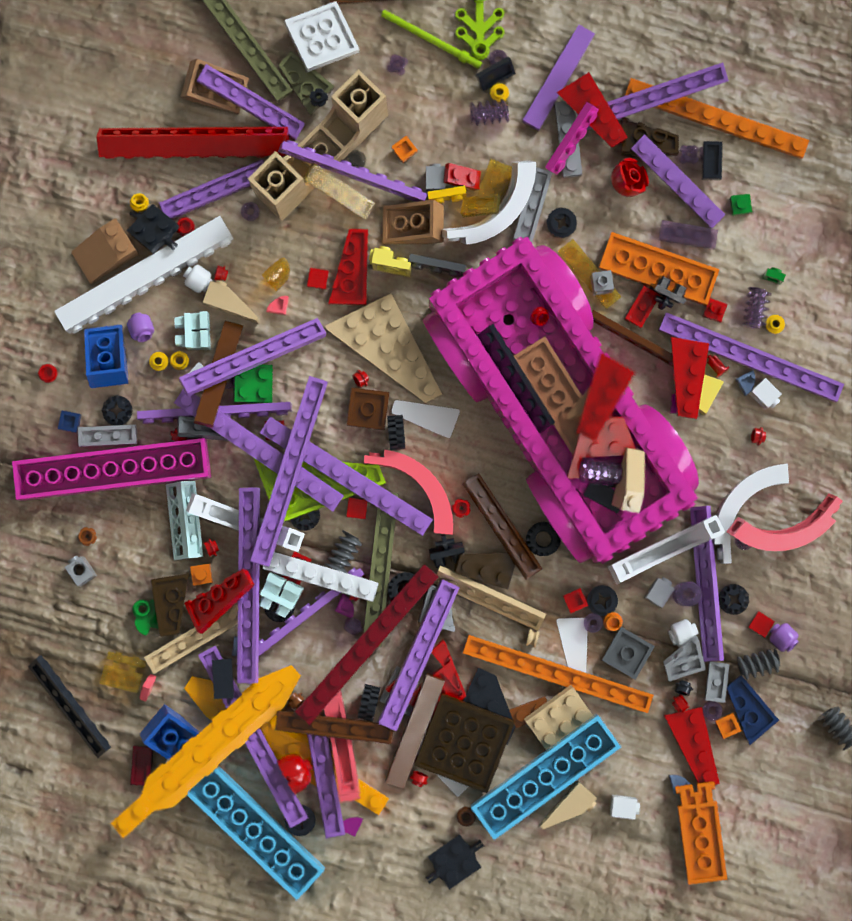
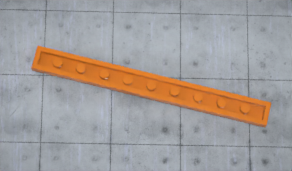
M631 78L625 96L653 87V85ZM682 97L653 107L799 159L804 158L809 143L808 139L688 97Z
M468 635L463 654L565 687L572 685L577 691L648 713L652 702L653 694Z

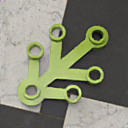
M474 0L476 2V22L467 15L466 10L463 8L458 9L455 15L458 21H463L476 34L475 41L467 34L466 28L458 27L456 29V37L464 40L471 47V54L477 60L486 59L490 53L489 47L497 39H502L505 32L503 27L497 26L494 28L493 34L484 41V34L497 21H501L504 18L503 9L496 8L493 14L484 22V2L486 0ZM500 12L502 16L497 17L495 13ZM458 13H464V17H459ZM497 30L502 31V34L497 35L495 32ZM464 31L465 34L463 36H460L458 32ZM483 49L484 52L482 54L477 53V50Z

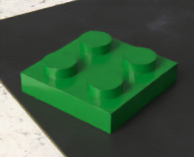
M259 365L234 376L233 402L272 403L273 365Z

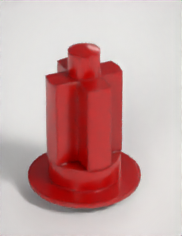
M710 354L707 356L709 359L707 363L717 373L716 378L722 376L729 369V366L725 367L716 355L712 356Z

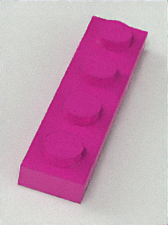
M586 102L545 166L546 169L555 174L564 169L566 160L575 152L576 145L585 136L589 124L596 119L598 108Z

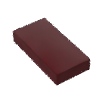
M133 746L130 785L144 786L147 777L152 772L153 749L148 746Z

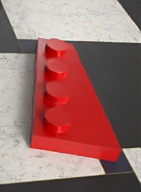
M589 72L556 92L578 115L586 102L599 109L596 119L589 126L611 148L628 139Z
M349 229L331 297L328 302L329 305H367L368 229Z
M671 337L677 417L696 420L709 343Z
M602 352L599 356L577 430L578 433L593 442L597 440L636 374L633 370Z
M239 570L224 579V582L220 585L215 584L210 587L211 590L208 592L200 593L196 596V599L188 600L184 603L198 633L203 634L255 585L248 570Z
M702 707L685 710V713L680 711L663 715L697 783L714 781L715 785L720 784Z

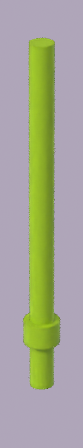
M383 10L381 17L454 55L464 64L468 63L478 69L481 68L483 62L473 58L465 50L461 51L396 15Z

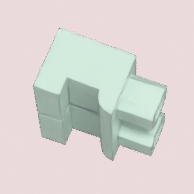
M207 311L184 313V316L174 318L176 329L185 328V335H175L176 346L186 347L188 350H211L210 314Z
M270 572L260 593L262 597L259 606L269 610L274 601L279 604L276 614L285 618L290 610L295 607L304 587Z

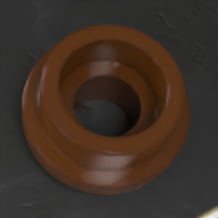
M462 807L457 812V821L462 826H470L476 820V814L471 807ZM469 813L470 818L465 820L462 815Z

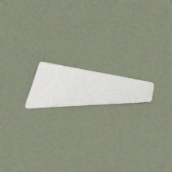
M395 400L392 407L393 414L403 415V419L447 438L451 437L460 413L459 409Z
M587 618L557 619L567 666L586 673Z

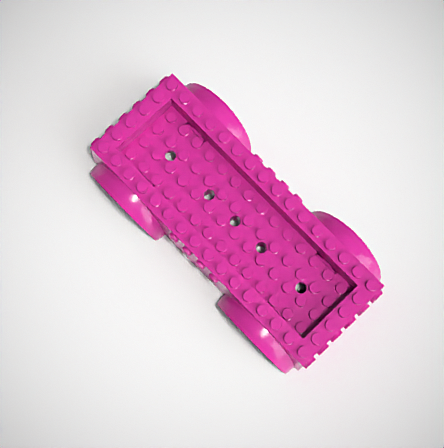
M528 236L523 239L519 237L512 242V246L508 249L505 247L501 248L492 259L488 257L479 263L480 266L476 269L470 268L465 271L462 278L458 280L454 278L446 284L447 287L443 290L439 288L433 291L429 298V308L432 312L423 319V323L442 356L475 402L488 398L523 455L535 472L526 478V482L542 511L568 550L579 563L592 559L594 563L601 562L602 564L612 559V553L615 551L621 553L629 548V542L633 541L635 543L646 537L645 532L648 530L652 532L663 526L662 521L666 520L668 522L679 516V510L685 511L696 505L694 501L698 497L694 491L699 485L698 473L688 449L671 424L651 406L646 404L638 406L632 397L634 394L628 386L625 391L626 394L622 396L610 417L623 416L635 449L645 451L644 496L640 512L620 509L617 514L583 496L592 478L615 490L616 487H611L608 484V480L612 476L619 477L624 455L585 458L586 478L568 479L567 472L571 465L572 454L555 426L552 425L541 433L537 431L477 336L485 328L494 324L513 356L546 337L582 396L591 386L600 353H603L600 348L602 345L596 336L593 337L590 333L593 329L594 321L587 297L570 268L557 253L544 245L534 247ZM538 307L546 308L549 314L548 322L542 326L534 325L530 320L531 313ZM504 316H513L514 323L506 325L503 322Z

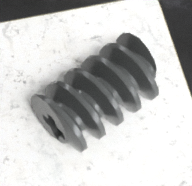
M342 530L345 537H338L342 543H335L338 551L331 550L334 557H327L330 564L325 565L334 570L347 573L344 566H351L348 559H355L351 553H358L359 551L355 546H362V543L359 541V538Z
M774 648L773 652L767 650L766 655L763 651H760L758 656L752 653L751 659L748 655H744L743 660L741 657H737L739 672L747 680H749L750 673L754 678L757 677V672L764 676V670H767L769 675H771L772 668L779 673L780 660L776 648Z
M839 707L830 708L818 718V721L824 719L825 722L822 726L829 725L830 728L827 732L835 731L832 738L840 737L838 745L845 743L843 750H847L852 746L850 719H844L845 714L839 713Z

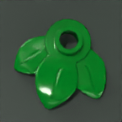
M138 600L135 602L132 608L133 614L136 617L135 626L141 634L146 636L151 627L158 629L154 600ZM141 606L146 608L144 613L138 611Z

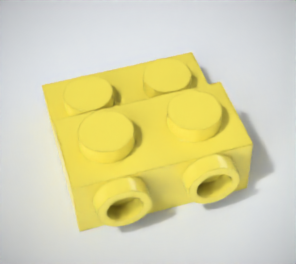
M379 246V248L370 250L369 260L373 270L410 277L412 269L411 262H408V259L402 257L394 259V251H390L391 248Z

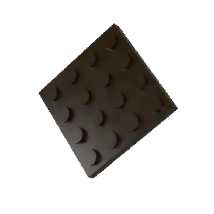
M442 693L414 766L488 793L515 721Z

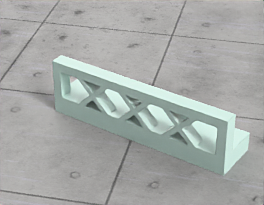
M179 481L166 484L174 560L203 557L199 516L186 512L192 493L197 495L195 481ZM173 487H176L177 490L176 497L174 496ZM176 507H178V509H179V514H178V516L176 515V511H175V510H176ZM179 526H180V528H181V533H180V535L178 534V527H179ZM180 546L183 547V555H180Z

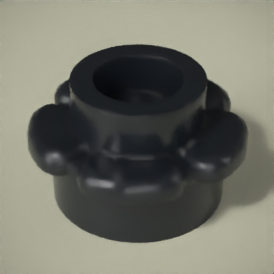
M320 88L312 91L309 96L311 104L316 107L324 106L328 100V94Z
M680 680L675 683L674 691L683 696H689L693 688L690 687L691 683Z

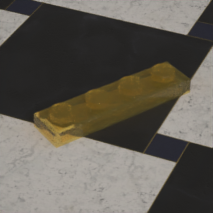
M315 163L311 164L303 178L304 181L362 219H367L375 205L373 201Z
M572 239L558 250V253L592 292L590 276L592 273L601 271L575 240ZM615 288L612 293L595 295L606 310L622 297Z

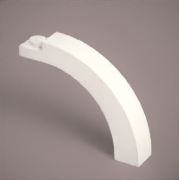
M512 162L510 185L498 208L487 218L476 224L442 229V237L448 238V241L461 240V243L467 245L485 241L506 229L518 217L530 197L535 180L536 162Z
M788 464L767 467L747 476L725 497L716 514L725 533L713 538L714 545H720V548H717V559L721 561V564L732 563L731 535L726 531L733 524L741 506L753 494L763 488L789 483Z
M192 493L186 512L239 530V510ZM260 518V529L263 523L262 518ZM282 526L277 545L298 552L305 534Z
M717 515L608 566V569L615 583L618 584L671 557L725 533Z

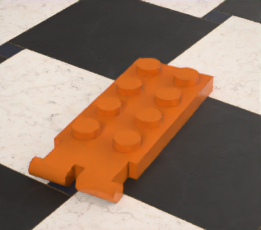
M714 781L698 783L697 791H693L692 784L675 786V792L680 794L681 805H677L688 885L727 880L717 801H713L712 790L715 789Z

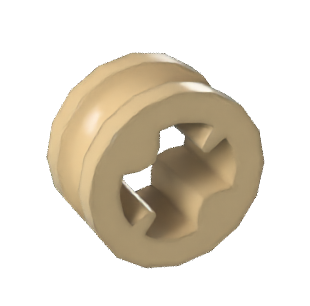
M532 629L529 630L526 646L532 645L533 648L536 647L539 631L533 632Z

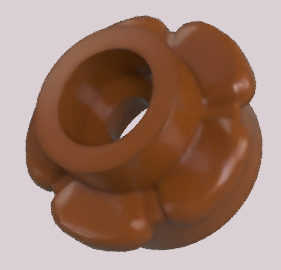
M84 527L78 534V540L82 542V545L90 546L91 543L94 544L97 540L96 531L93 528Z
M295 692L288 699V707L291 706L293 710L297 709L305 701L302 693L297 694Z

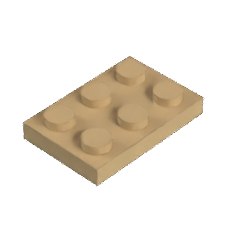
M570 685L524 718V720L547 750L593 717V715L573 686Z

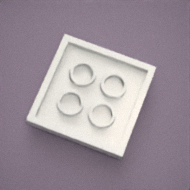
M336 1L289 18L284 22L307 72L359 53L358 45Z

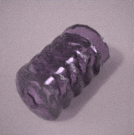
M504 99L500 100L499 105L496 100H493L492 106L488 100L485 101L484 106L480 101H478L477 107H475L473 102L470 103L471 126L473 121L479 126L480 120L483 121L484 125H487L488 119H490L492 125L495 119L501 124L503 118L509 123L508 103L506 104Z
M749 287L748 290L751 292L747 293L749 300L745 303L749 307L744 309L747 314L743 316V319L747 322H743L742 326L750 329H760L761 326L767 325L762 319L768 318L763 312L769 311V308L764 305L771 303L766 297L772 296V293L762 288Z
M584 457L579 465V479L581 482H594L595 485L601 484L602 486L613 487L615 483L619 484L623 477L622 465L618 463L614 464L613 462Z
M681 582L674 587L672 597L678 605L694 606L701 600V588L694 582ZM684 591L690 593V596L687 597L686 595H684Z

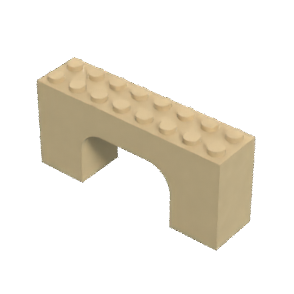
M359 69L331 96L333 106L329 114L298 147L312 148L316 150L315 153L329 154L334 157V160L341 162L388 117L386 96ZM275 151L248 180L255 196L283 221L332 171L288 155L282 158Z

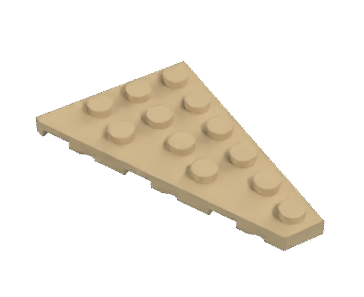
M391 293L325 326L327 331L425 404L442 396Z

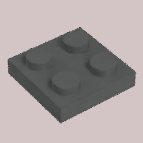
M620 627L604 654L602 661L636 680L655 646Z

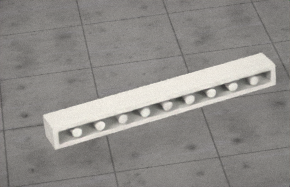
M218 216L175 241L178 244L177 248L174 247L175 250H171L168 246L164 247L54 312L65 331L69 334L71 332L73 334L83 329V325L98 321L99 316L104 313L106 315L116 310V306L129 303L135 295L145 294L148 292L149 287L162 284L168 276H176L182 271V268L195 265L201 257H209L215 252V249L228 246L233 237L222 218Z

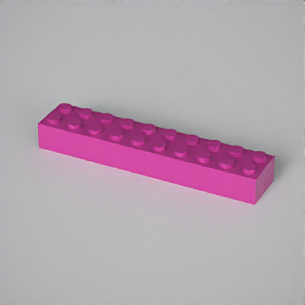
M205 438L12 461L16 500L19 501L211 478L208 443Z

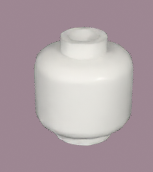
M195 265L193 268L188 267L183 275L186 278L184 284L196 293L205 292L210 281L213 280L211 279V273L200 265Z
M687 619L672 624L671 630L668 631L673 645L681 647L693 636L699 634L695 623L691 624Z

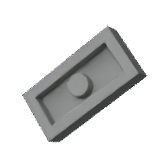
M709 661L704 700L725 703L729 664Z

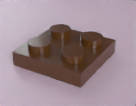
M351 387L347 426L385 431L390 392Z

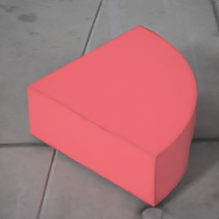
M280 296L272 301L267 308V313L286 316L289 296Z
M150 674L141 689L140 700L147 701L157 676Z

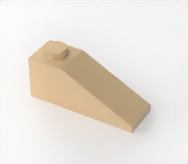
M216 280V283L210 281L203 300L205 306L259 324L260 319L227 287V283Z
M625 448L612 505L621 510L640 512L644 496L645 451Z
M577 781L539 825L542 829L581 815L586 810L589 812L596 805L595 800L597 798Z

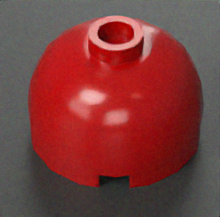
M625 158L613 168L611 183L616 192L621 196L634 197L640 195L649 185L646 169L636 164L638 162L636 159Z
M289 754L277 760L279 768L294 794L301 792L309 785L312 778L310 770L313 768L308 759L304 760L297 754Z

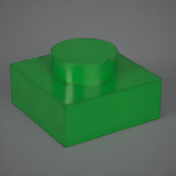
M750 194L733 195L730 197L732 216L752 213Z
M771 267V269L768 268L764 272L762 279L780 285L784 282L786 274L781 273L782 270Z

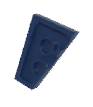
M739 675L727 686L726 690L748 745H751L775 725L779 719L742 675Z

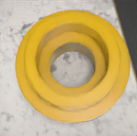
M498 83L491 88L490 96L493 101L501 103L507 100L509 90L506 85ZM502 90L503 94L497 95L496 91Z
M141 193L134 194L130 199V207L136 212L145 211L149 206L148 198Z
M771 315L766 320L765 326L770 333L778 334L783 331L785 321L779 315ZM777 321L779 326L774 327L772 322Z
M174 352L170 357V364L176 370H183L189 365V357L185 352ZM178 358H183L182 364H177Z
M162 352L153 353L149 359L151 368L156 371L166 369L169 363L168 357ZM157 358L162 359L161 364L155 363Z

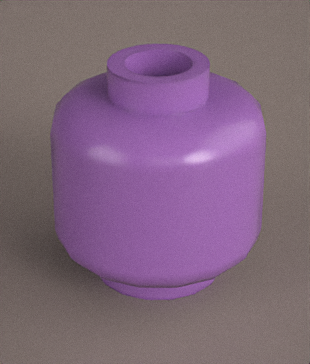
M135 313L127 322V328L132 339L138 342H145L151 339L154 333V326L147 314Z
M777 623L770 630L772 634L769 640L781 652L791 651L799 642L797 640L798 633L787 623L782 625Z

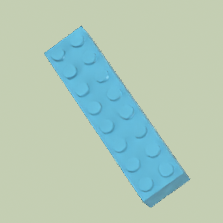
M595 714L471 804V808L495 840L612 755L621 746L599 715Z
M219 765L210 775H206L188 791L187 796L296 900L324 872L326 867Z

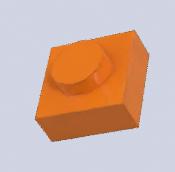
M407 135L391 146L402 163L418 152Z
M210 564L190 567L193 586L213 583Z
M734 713L714 720L723 739L741 732Z

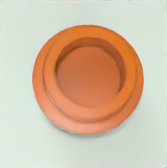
M616 612L608 613L603 619V625L608 631H617L623 623L622 617Z

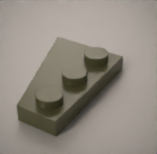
M291 51L279 64V68L309 115L312 116L318 107L311 104L310 93L320 88L329 95L335 88L334 85L315 70L307 72L302 60Z

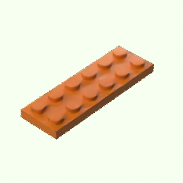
M614 232L610 234L599 266L601 270H611L612 274L650 286L651 283L655 284L660 276H664L671 280L667 290L672 292L675 284H680L687 288L683 298L705 306L708 305L720 270Z

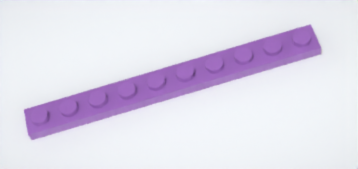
M667 312L658 330L675 338L709 343L708 351L835 403L838 401L844 386L843 383Z
M309 376L250 560L251 562L270 567L328 381Z
M183 389L174 404L195 417L201 398L196 394L187 396ZM218 410L214 427L211 429L278 474L284 454ZM301 467L295 486L331 511H334L344 495Z
M269 417L260 434L286 450L292 430ZM309 441L304 462L421 536L424 535L433 519Z
M239 488L238 571L241 569L248 570L255 585L238 600L237 683H258L259 564L250 560L260 532V488Z
M216 646L198 655L212 682V660L223 659ZM234 678V698L222 699L226 708L242 695ZM259 727L248 737L245 744L290 828L308 819V816L296 794L289 787L287 779L284 778L277 763V758Z

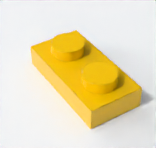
M465 186L429 191L427 192L428 200H435L440 204L447 200H452V202L462 201L466 197Z

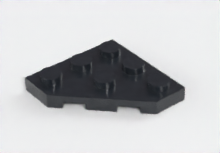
M478 667L463 701L513 720L496 675ZM514 724V726H513L512 732H511L510 737H509V739H508L507 745L509 744V741H510V739H511V737H512V735H513V732H514V730H515V728H516L515 724Z

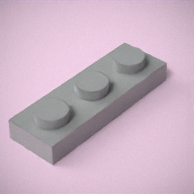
M137 425L78 427L79 447L137 444Z

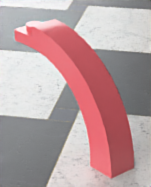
M384 450V457H380L381 454L371 452L369 456H364V464L393 468L413 478L422 487L430 500L434 514V533L453 535V516L448 497L437 478L425 466L411 457L389 450Z
M829 493L809 517L799 524L786 529L763 530L753 527L747 521L738 517L726 532L737 540L761 550L786 551L796 549L823 535L836 522L831 516L838 511L843 501Z
M341 690L324 708L325 716L347 719ZM330 737L340 803L359 799L360 787L352 740Z

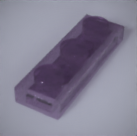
M662 220L658 240L714 250L716 248L718 230Z

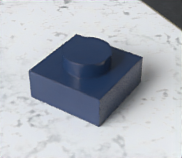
M61 410L58 429L78 433L82 415Z

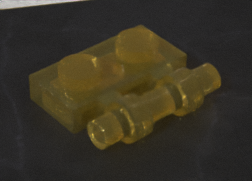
M108 652L107 659L113 660L112 666L104 665L100 684L138 693L143 674L137 673L136 669L137 667L145 668L146 661L141 660L137 656H125L121 652ZM120 663L129 664V670L119 668Z

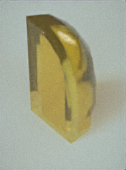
M285 257L279 259L262 274V277L276 292L289 278L290 265Z

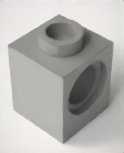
M436 163L426 166V193L445 189V183H443L445 166Z
M611 270L591 274L590 281L593 296L613 292L614 286Z
M83 556L73 557L68 561L69 565L65 567L75 584L80 587L97 576ZM80 564L84 567L82 575L76 573V567Z
M664 577L662 579L656 578L644 598L659 608H663L675 588L671 586L672 582Z

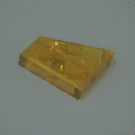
M490 159L477 195L495 202L509 188L512 166Z

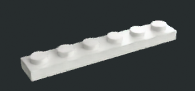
M276 552L273 554L270 567L263 565L262 568L371 602L374 601L379 583Z

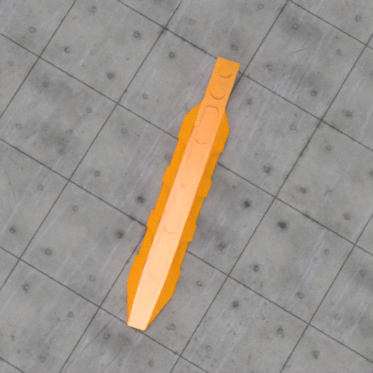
M290 665L258 678V683H252L226 710L216 715L207 727L198 735L188 740L179 752L151 773L146 779L141 796L110 824L122 838H125L154 811L174 807L188 794L191 788L206 775H210L230 753L240 748L250 735L265 722H269L277 714V710L281 711L284 708L301 675Z
M195 676L190 678L184 689L207 718L212 720L221 711L227 709L222 699H214L212 680ZM277 715L260 727L277 760L289 754H297L304 760L308 759L313 768L307 734L276 731ZM331 750L332 762H333L334 773H335V779H336L337 790H338L337 774H336V767H335L334 755H333V751ZM314 769L310 770L311 784L316 786ZM359 779L360 798L355 799V801L380 815L389 797Z

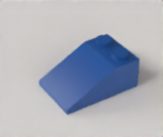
M122 324L84 329L86 377L90 389L129 384Z
M164 704L140 732V736L145 745L170 760L182 749V746L200 732L181 715Z

